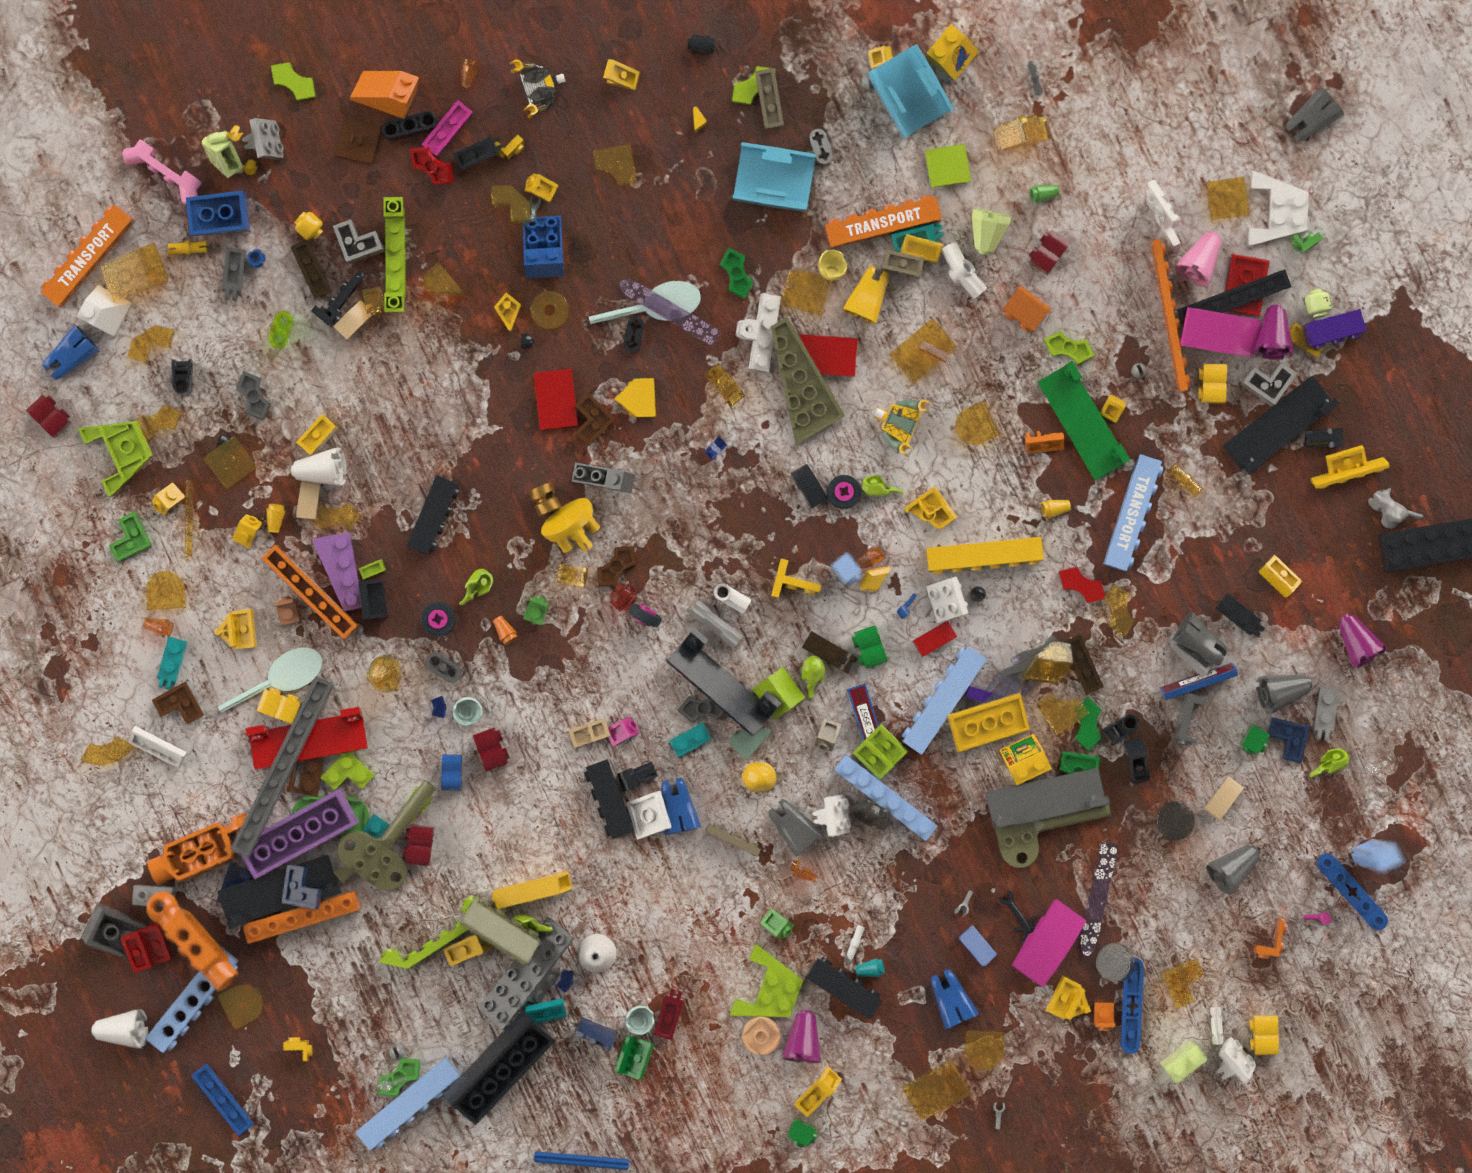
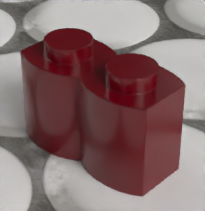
M1051 230L1050 233L1045 232L1039 240L1042 242L1039 248L1034 247L1029 254L1031 258L1029 263L1046 275L1049 274L1070 245L1068 240L1054 230Z
M42 394L26 411L50 436L56 438L71 423L69 420L70 415L64 409L59 411L55 406L57 402L51 396L45 397Z
M493 727L472 735L485 771L508 763L507 759L510 756L507 748H503L500 741H503L500 730H496Z
M411 824L410 828L406 829L405 840H408V848L404 847L403 859H406V864L430 865L434 827Z

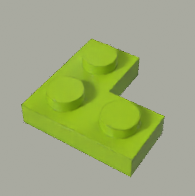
M351 752L343 753L321 776V779L334 791L347 777L363 789L375 774Z

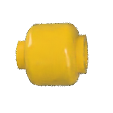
M303 212L294 222L296 224V232L305 240H310L311 238L316 240L323 232L321 230L322 221L312 212Z

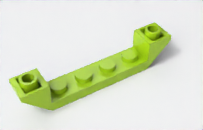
M383 197L386 248L384 312H404L406 298L403 197Z
M472 895L462 901L464 905L460 908L464 913L474 900ZM461 921L455 924L456 928L451 932L448 929L438 935L440 939L433 942L431 939L422 945L424 949L417 953L414 950L408 954L406 961L398 948L395 950L389 948L381 953L383 957L379 961L383 964L408 969L469 929L460 924Z

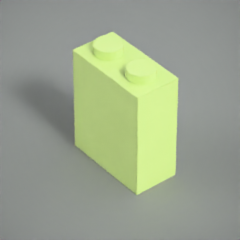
M1188 1040L1159 1064L1173 1081L1179 1083L1208 1059L1195 1043Z

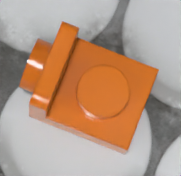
M1094 1002V1026L1099 1027L1101 1031H1110V1027H1115L1113 1002Z

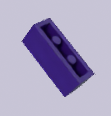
M1361 309L1302 325L1308 348L1314 346V350L1326 347L1325 343L1332 342L1333 345L1344 342L1343 338L1350 337L1351 340L1362 337L1361 333L1367 331Z

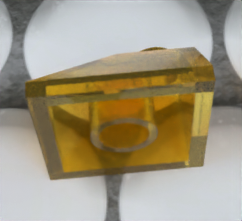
M439 262L422 278L425 282L423 287L429 294L433 292L436 296L465 297L463 291Z
M1052 641L1035 656L1023 674V679L1059 684L1073 663L1070 644Z

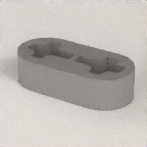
M815 129L811 132L809 138L813 153L816 154L815 159L820 165H828L832 161L833 154L827 135L823 130ZM816 133H818L819 136H823V138L821 139V146H819L817 140H813V138H815ZM822 148L825 154H829L827 161H824L823 158L819 159V156H821L820 149Z

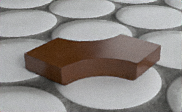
M634 546L615 547L612 560L605 566L597 568L599 587L618 586L621 573L626 568L636 565Z

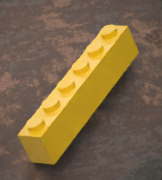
M1041 537L926 548L927 569L932 571V575L944 574V570L951 569L952 573L963 572V568H970L971 571L982 570V566L998 569L1001 568V564H1009V567H1018L1021 562H1028V565H1038L1039 561L1044 560Z

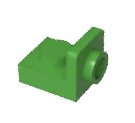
M1319 232L1315 235L1310 233L1303 238V243L1296 234L1291 238V245L1297 252L1300 251L1303 254L1320 242L1323 237Z
M538 595L535 598L531 597L523 619L542 626L550 605L546 603L547 599Z
M773 908L770 909L760 922V924L781 940L787 938L794 927L791 922Z

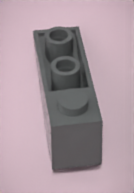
M576 462L572 476L573 482L625 493H632L635 479L634 474L625 471Z

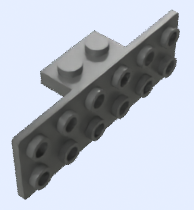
M547 917L542 925L551 927L553 931L536 932L539 935L540 942L528 964L525 966L515 959L478 1007L480 1011L502 1030L507 1028L527 1000L538 1004L560 975L552 968L573 942L574 938L550 917Z

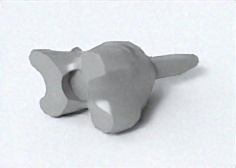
M1391 488L1376 491L1373 495L1374 498L1368 499L1369 505L1383 514L1381 522L1387 528H1395L1397 524L1403 522L1407 517L1413 519L1423 518L1422 514L1409 511L1403 505L1393 501L1390 497Z

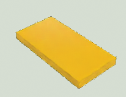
M1020 693L947 715L958 753L1030 730Z

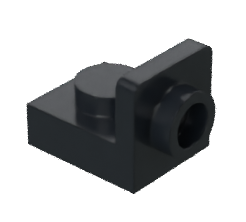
M315 305L311 310L330 328L342 318V312L339 309L331 317H329L330 312L323 306L319 308Z

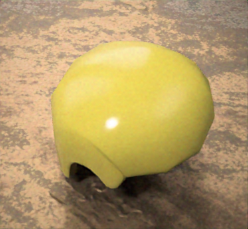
M833 249L821 254L818 269L823 278L833 281L839 280L845 275L847 263L842 252Z

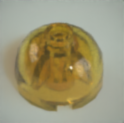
M393 654L376 657L371 662L367 672L368 682L377 691L382 693L396 692L401 687V685L397 686L398 680H402L401 669L398 660L392 658Z

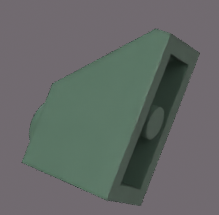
M769 728L759 729L754 736H751L745 730H742L740 733L736 731L730 737L732 742L729 745L747 760L772 730Z

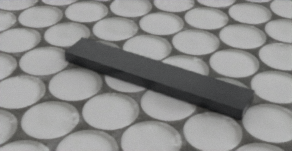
M1283 269L1179 308L1177 313L1182 327H1184L1187 307L1224 313L1292 286L1286 270Z

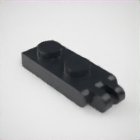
M489 136L452 153L460 171L499 154L497 150L503 148V145L495 146L494 143L499 141L500 138L492 139Z
M358 271L349 282L345 281L339 289L341 291L339 295L331 298L327 304L329 306L327 310L333 314L337 309L340 310L365 278V274L362 271Z
M1228 593L1215 607L1217 611L1249 636L1251 634H1254L1256 637L1261 635L1255 630L1256 627L1261 631L1265 630V627L1260 624L1262 620Z

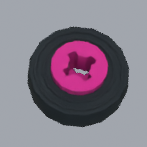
M839 475L830 481L827 488V496L833 506L839 509H848L858 503L861 497V487L854 477Z
M434 602L423 610L421 615L422 626L427 633L433 636H444L454 628L456 623L455 613L449 605L442 602Z
M631 604L628 613L634 620L648 627H659L662 618L656 611L642 604Z

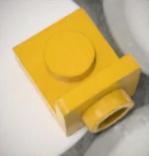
M532 174L526 181L525 191L550 202L558 185L540 174Z

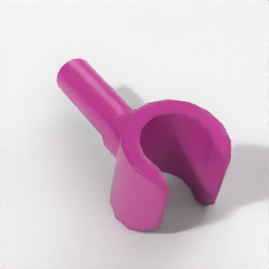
M1327 912L1316 915H1303V920L1320 919L1322 925L1331 923L1330 915Z

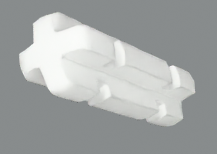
M1211 1007L1212 1034H1214L1212 1041L1214 1045H1221L1224 1043L1223 1036L1221 1035L1223 1033L1222 1018L1220 1017L1222 1015L1221 1008Z

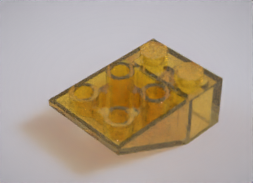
M951 1058L901 1087L921 1121L972 1094Z

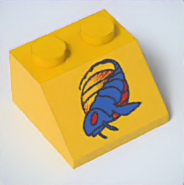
M950 24L926 53L925 58L955 81L979 51L962 32Z

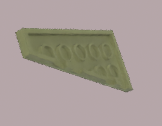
M788 317L772 325L771 331L795 444L797 445L845 417V414Z

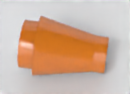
M502 615L492 621L500 642H503L504 645H508L518 638L516 635L517 631Z

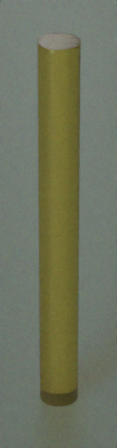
M186 480L185 557H192L193 481Z

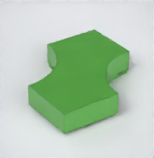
M401 1058L399 1066L394 1072L380 1075L378 1095L398 1097L399 1090L403 1084L410 1080L419 1079L421 1059Z

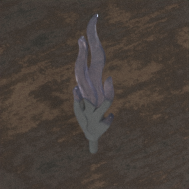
M1052 635L1043 646L1039 645L1034 649L1022 651L1012 657L1010 660L1012 663L1021 662L1005 668L995 675L986 691H992L997 683L1001 681L999 687L988 699L979 705L1019 693L1024 680L1030 676L1021 693L1022 696H1026L1028 691L1040 680L1049 654L1048 651L1058 639Z

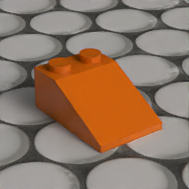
M363 71L350 96V100L404 119L417 93L419 77L403 71Z
M1021 285L1002 309L1005 312L1003 315L1012 322L1013 320L1017 321L1020 324L1019 327L1027 333L1029 331L1033 333L1051 310L1048 305Z

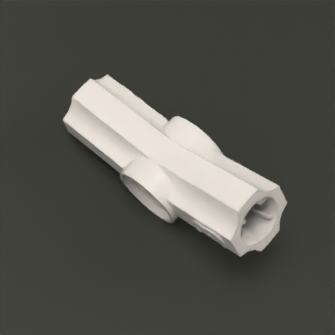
M956 242L945 246L941 252L950 267L949 275L951 279L957 284L961 283L973 299L978 297L987 287L974 273V266L969 260L964 258Z

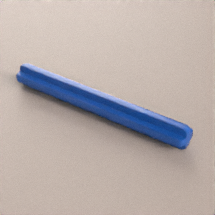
M535 1152L534 1154L535 1163L618 1170L629 1169L628 1159Z

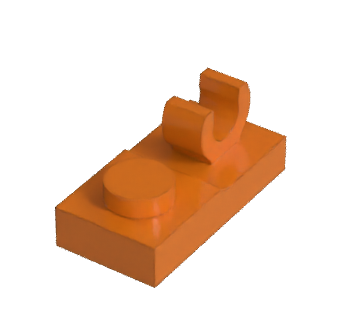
M1037 431V437H1031L1029 432L1026 434V454L1064 450L1063 433H1050L1041 436L1040 431Z

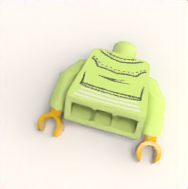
M234 126L229 133L224 131L209 134L202 140V146L209 161L227 178L234 173H242L243 171L253 175L257 169L254 160H248L246 166L242 165L232 144V141H238L243 134L237 133L240 129L239 126Z

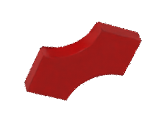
M429 146L409 149L413 168L425 171L430 176L434 185L454 182L451 164L439 161L432 154Z
M1078 566L1058 571L1063 590L1071 589L1077 591L1084 597L1086 603L1106 599L1101 580L1087 579L1080 573Z

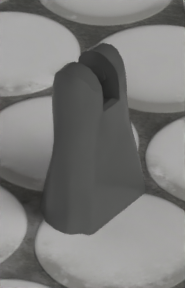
M1320 87L1285 126L1288 131L1297 127L1298 124L1303 128L1294 137L1297 142L1310 137L1320 129L1344 116L1343 110L1335 101L1331 102L1333 98L1323 87Z
M1194 612L1189 613L1181 621L1172 639L1218 666L1223 662L1224 656L1228 651L1227 646L1204 626Z
M782 799L778 803L787 813L782 818L773 808L768 813L787 845L797 857L824 832L790 802Z

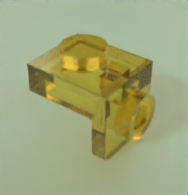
M381 287L362 290L367 314H381L385 306Z
M559 564V569L556 573L557 583L586 587L589 568Z

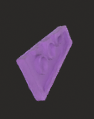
M350 532L312 539L343 610L349 611L361 608L359 579Z

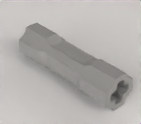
M698 600L689 611L694 618L706 625L733 649L743 638V635L715 615L701 601Z

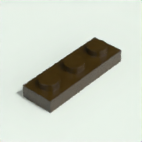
M304 240L291 246L290 248L314 299L316 300L331 293V287L309 240Z
M1081 634L1063 641L1085 695L1103 688L1104 686Z

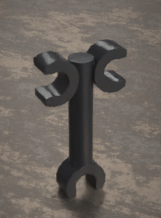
M1008 890L1009 899L1005 901L999 896V900L1001 903L1007 904L1022 927H1016L1014 933L1023 931L1024 935L1019 940L1024 941L1028 934L1034 931L1033 921L1037 917L1032 916L1028 922L1013 901L1012 892Z

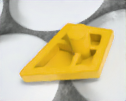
M505 293L494 308L508 330L511 331L521 304L508 293Z
M886 566L867 570L862 577L860 589L877 592L890 572L891 567Z

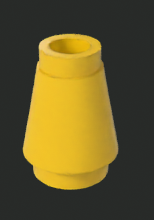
M1046 500L1042 502V515L1050 519L1071 511L1069 500Z
M269 504V508H267V531L279 533L286 512L283 505Z

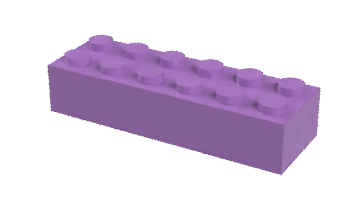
M339 788L263 829L250 858L243 855L242 857L254 879L356 825L359 820L342 789Z

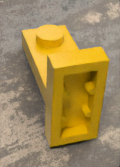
M780 560L771 594L772 597L779 598L782 583L786 584L785 588L796 591L797 587L805 589L804 593L814 596L816 592L820 593L822 585L785 576L788 560Z
M475 934L445 947L443 951L451 967L471 957L478 956L495 946Z
M827 1066L818 1079L793 1105L808 1118L828 1096L830 1097L836 1091L841 1078Z

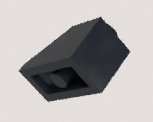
M1142 737L1123 741L1131 784L1150 780L1148 753Z

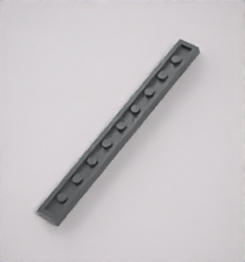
M317 676L315 677L231 847L232 851L250 858L334 687L333 683Z

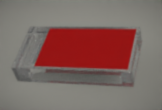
M922 341L918 348L950 366H953L956 361V357L925 341Z

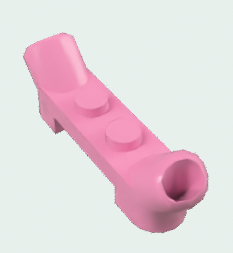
M139 139L135 147L123 150V159L128 166L147 163L149 164V170L155 174L160 172L165 175L163 178L171 185L174 183L178 184L183 204L186 205V197L198 196L197 189L202 182L187 171H184L179 176L153 157L157 151Z

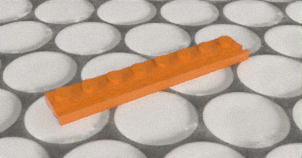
M1156 239L1150 243L1177 391L1178 393H1183L1190 386L1189 375H1185L1184 368L1187 367L1186 357L1181 354L1183 346L1180 345L1181 337H1178L1177 330H1180L1179 319H1175L1174 311L1177 310L1175 299L1171 300L1170 292H1173L1172 282L1168 281L1169 265L1168 262H1164L1163 256L1166 254V248L1160 239Z

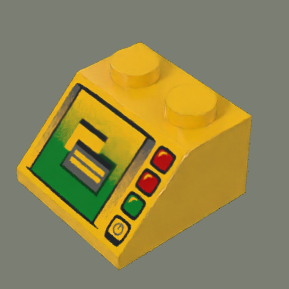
M1034 734L999 749L1015 785L1052 769Z

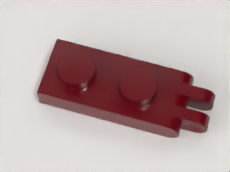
M672 986L670 993L666 992L653 1034L671 1041L685 999L681 997L683 992L681 988L678 995H674L675 986Z

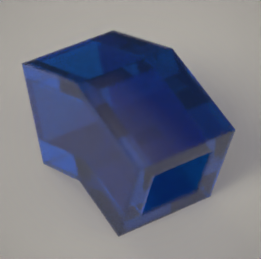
M718 437L704 452L713 460L723 451L727 444Z
M442 695L431 700L434 706L432 715L445 718L448 706Z
M561 971V980L556 986L564 993L567 992L574 982V971Z

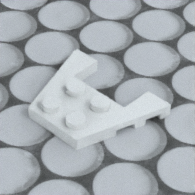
M1252 171L1250 189L1270 190L1268 229L1249 228L1247 246L1305 232L1307 230L1309 192Z
M1154 179L1148 182V190L1146 191L1148 199L1146 201L1149 208L1154 210L1156 221L1161 225L1173 253L1181 250L1180 241L1173 230L1180 226V218L1177 214L1173 213V207L1170 203L1167 204L1164 199V193Z

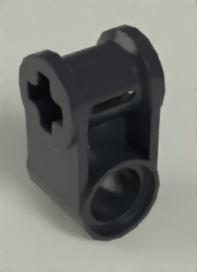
M172 359V387L180 396H188L193 388V360L176 361V359ZM181 382L187 383V388L184 391L178 390V385Z
M1126 714L1104 727L1102 732L1106 733L1111 741V746L1134 732L1139 727V720L1132 714ZM1129 717L1135 720V725L1132 728L1125 726V720Z

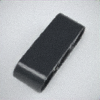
M426 111L406 116L404 119L398 118L387 121L383 124L382 132L388 140L395 141L431 132L438 125V120L435 114ZM427 117L434 119L430 126L424 125V120ZM408 122L415 123L413 130L405 129ZM389 127H396L395 134H387V129Z

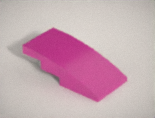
M1187 307L1180 345L1254 358V349L1259 335L1261 320Z
M1053 900L1046 915L1040 918L1033 933L1028 935L1012 966L1039 986L1044 987L1067 955L1086 920L1059 900Z

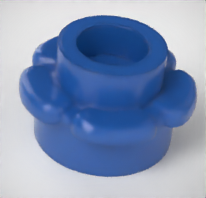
M254 249L247 254V263L251 267L260 268L266 260L265 254L261 250Z

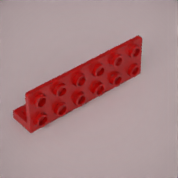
M360 707L342 709L339 716L318 719L297 762L367 749L366 731ZM265 725L245 728L246 736L250 740L255 770L271 768L292 725L267 729Z

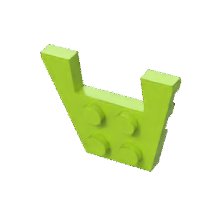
M138 421L78 428L84 444H89L103 437L115 463L118 473L101 481L108 497L113 496L153 457Z
M755 944L749 960L768 967L755 1004L735 998L730 1015L790 1017L803 980L758 944Z

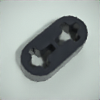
M638 317L631 318L626 327L623 346L630 354L638 352L641 347L644 323ZM638 321L641 328H637L636 334H632L633 327L630 325ZM632 337H635V344L638 345L633 347V350H630L627 342L630 343Z

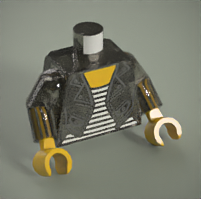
M517 59L510 62V64L516 66V69L511 70L512 73L521 71L519 76L529 103L524 111H531V114L527 117L532 118L535 114L548 111L558 96L556 87L566 84L563 73L552 76L550 69L544 65L533 62H521Z

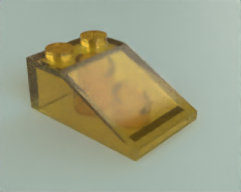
M155 243L133 250L100 266L114 302L166 284L169 280Z

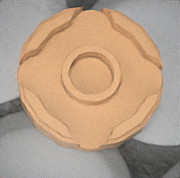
M766 1017L751 1019L743 1028L742 1033L744 1046L755 1055H767L773 1052L779 1045L781 1036L777 1024Z

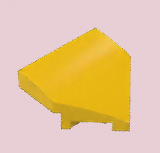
M654 378L633 379L614 400L620 403L629 412L630 416L656 417Z
M253 609L228 613L223 623L214 631L231 648L257 647Z
M1062 976L1046 1011L1062 1019L1070 1020L1072 1017L1091 1012V1009L1086 1000L1085 990L1081 985Z

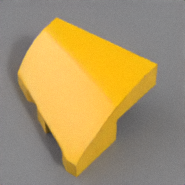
M936 486L903 508L906 512L918 516L919 519L929 522L939 530L957 518Z

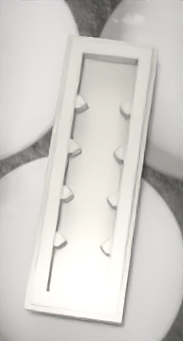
M136 726L131 732L128 743L180 769L186 755L185 751Z

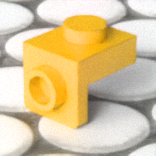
M517 135L505 148L503 147L497 151L502 158L506 156L510 159L514 154L518 155L523 150L525 142ZM495 142V143H494L495 146L500 145L499 142Z
M171 483L155 495L152 500L153 507L164 516L171 508L184 500L185 496L174 483Z
M246 514L239 521L232 540L249 549L252 546L257 531L262 526V522L256 517Z
M289 1037L288 1041L283 1043L284 1050H303V1061H308L309 1057H312L313 1048L312 1045H309V1040H300V1037Z

